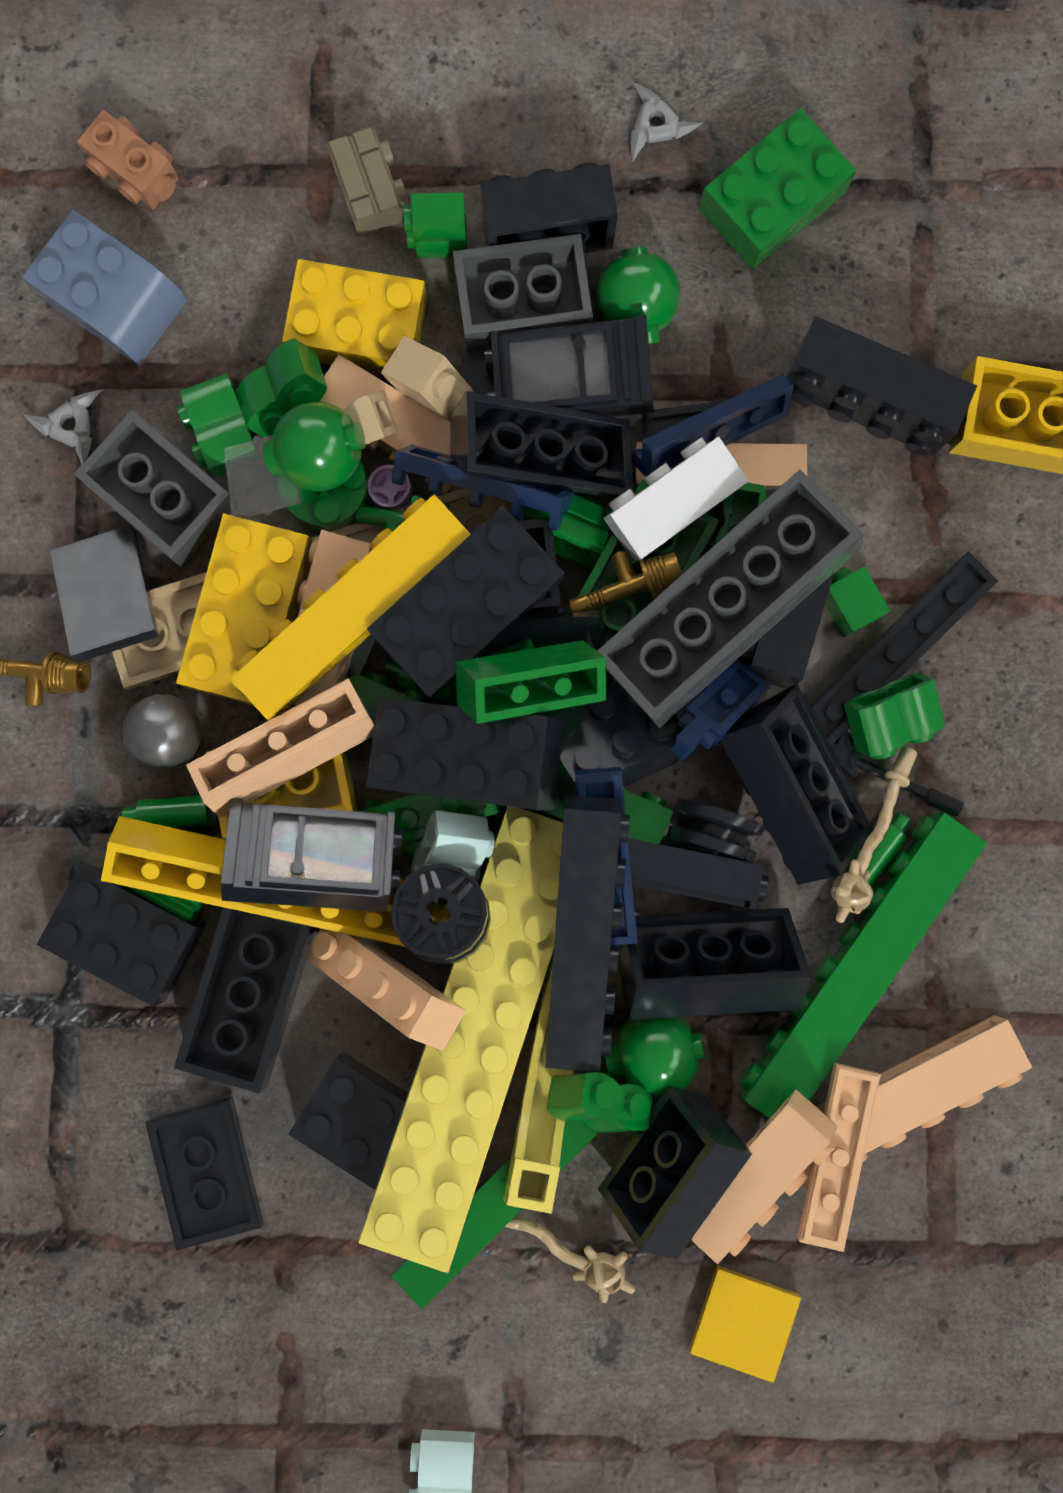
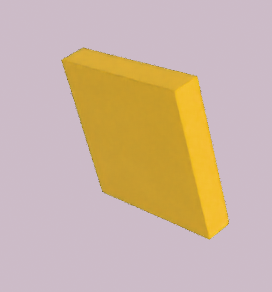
M716 1265L689 1346L690 1354L774 1383L801 1301L800 1295Z

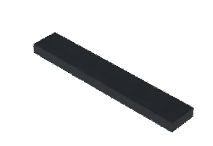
M969 551L954 563L809 705L829 746L850 728L844 707L845 702L860 694L880 689L886 684L902 677L998 582Z

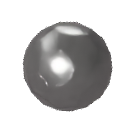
M155 694L142 699L131 707L123 722V742L127 752L139 765L153 771H170L183 766L193 758L200 745L201 725L198 716L185 701L172 695Z

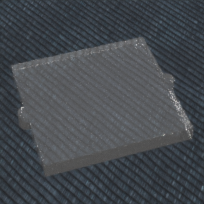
M273 435L264 438L255 436L253 441L224 449L232 516L247 518L262 513L270 516L273 510L302 503L300 488L288 481L284 474L273 476L265 464L263 444L266 441L273 440Z

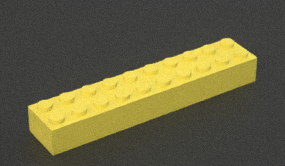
M507 806L494 841L493 852L488 859L479 885L490 906L491 924L487 938L475 954L459 963L452 964L443 990L444 995L464 1008L466 1012L443 1051L426 1044L424 1046L359 1236V1244L445 1273L449 1272L554 950L563 833L562 822L518 807Z

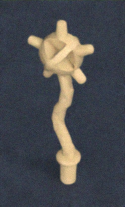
M902 747L892 770L885 773V779L889 782V785L885 791L883 807L876 827L865 840L857 860H851L849 872L843 873L834 880L831 894L839 907L836 915V921L839 923L845 921L848 913L860 914L870 904L873 890L867 883L870 873L866 870L874 849L883 840L885 832L889 829L899 788L907 787L910 784L908 775L917 757V752L911 748Z
M515 1216L505 1226L535 1235L546 1244L550 1252L557 1258L580 1269V1271L573 1272V1279L575 1281H586L591 1289L599 1292V1300L602 1303H606L608 1296L619 1289L629 1294L634 1293L635 1286L625 1280L623 1263L628 1258L626 1252H621L617 1256L605 1252L596 1253L588 1245L584 1248V1252L588 1257L586 1258L570 1252L542 1224Z

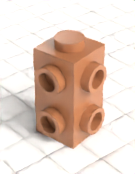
M102 110L77 140L79 147L86 156L83 161L84 164L99 178L104 180L108 175L117 182L116 188L133 204L137 205L141 201L154 210L160 201L163 202L172 195L176 182L179 179L171 164L173 157L157 142L153 141L149 145L141 139L138 129L126 118L120 116L116 120L105 110Z

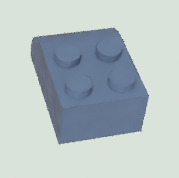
M73 209L22 276L23 280L38 297L137 366L141 365L188 301L184 293L161 271Z

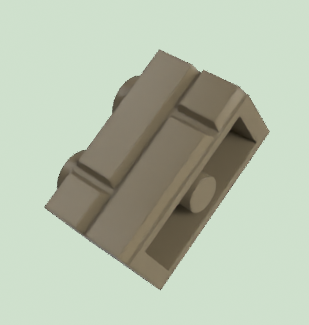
M371 127L353 133L350 137L344 136L329 141L327 148L357 235L362 237L379 231L380 228H388L404 221L402 206L409 204L401 178L394 181L392 179L389 167L395 166V162L388 141L379 142L375 128Z

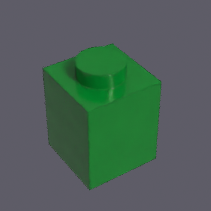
M848 566L834 574L825 606L844 638L890 612L865 566L853 573Z

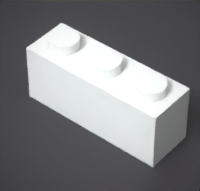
M702 437L680 452L685 459L672 469H670L667 463L663 464L644 478L649 484L645 489L636 495L629 489L609 503L613 512L603 519L633 561L644 558L749 481L720 437L708 443Z

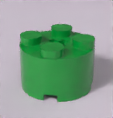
M361 461L354 474L331 493L328 491L320 493L304 490L288 481L284 474L280 476L279 490L287 508L302 527L317 535H320L321 529L334 531L357 523L355 517L361 507H370L371 498L367 489L368 477Z

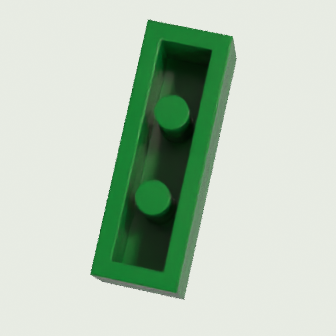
M583 640L455 662L457 705L476 724L606 701V657Z

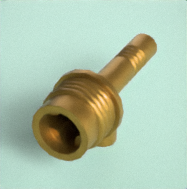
M673 551L663 556L659 554L645 561L644 558L640 559L643 573L637 575L634 573L628 552H618L611 557L618 582L602 587L601 590L597 589V591L570 599L569 603L572 612L591 611L593 608L596 609L601 607V605L604 606L605 603L610 604L648 589L654 600L682 575L675 552Z
M59 652L49 653L43 663L0 658V675L26 678L25 705L42 706L43 690L48 694L84 693L91 681V667L87 660L75 663L70 656L62 655Z

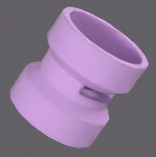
M394 465L378 467L368 479L367 489L375 508L398 510L411 505L413 491L408 475H406L402 486L392 483Z

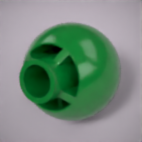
M646 247L621 250L622 258L612 260L605 267L599 278L596 289V302L599 313L604 321L631 319L638 315H646L648 344L660 343L659 331L671 323L679 308L681 289L678 277L672 266L661 256L647 254Z
M305 402L291 408L282 416L274 430L273 440L266 441L263 444V457L269 472L273 476L284 474L288 481L304 490L314 492L329 491L344 484L354 474L360 462L361 449L365 448V436L358 422L354 423L351 417L341 408L327 402Z
M683 1017L628 1019L620 1028L616 1042L611 1043L610 1056H605L611 1078L622 1077L628 1084L642 1087L653 1098H661L669 1085L685 1089L692 1082L698 1072L697 1060L705 1059L701 1033H692L690 1023Z

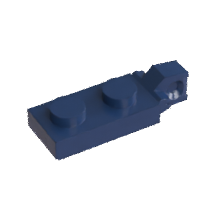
M737 659L686 707L677 723L683 731L675 738L676 741L670 747V750L681 760H684L695 750L699 743L707 750L713 744L716 745L764 696L770 685Z

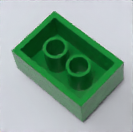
M799 108L704 188L699 211L752 270H755L844 195L857 170L810 117Z

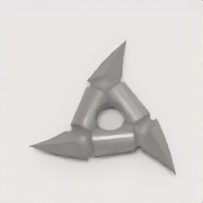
M633 82L644 103L641 105L635 122V130L631 132L632 162L644 147L645 142L651 144L671 140L672 137L678 139L704 123L679 122V117L664 100H661L662 97ZM655 116L661 119L664 124L655 127L651 126L649 121Z
M103 389L72 397L71 402L66 401L49 413L48 418L23 415L44 436L50 435V438L71 447L75 446L82 465L88 457L92 438L89 437L91 435L89 411L86 408L90 406ZM69 418H75L76 424L74 429L64 430V422Z

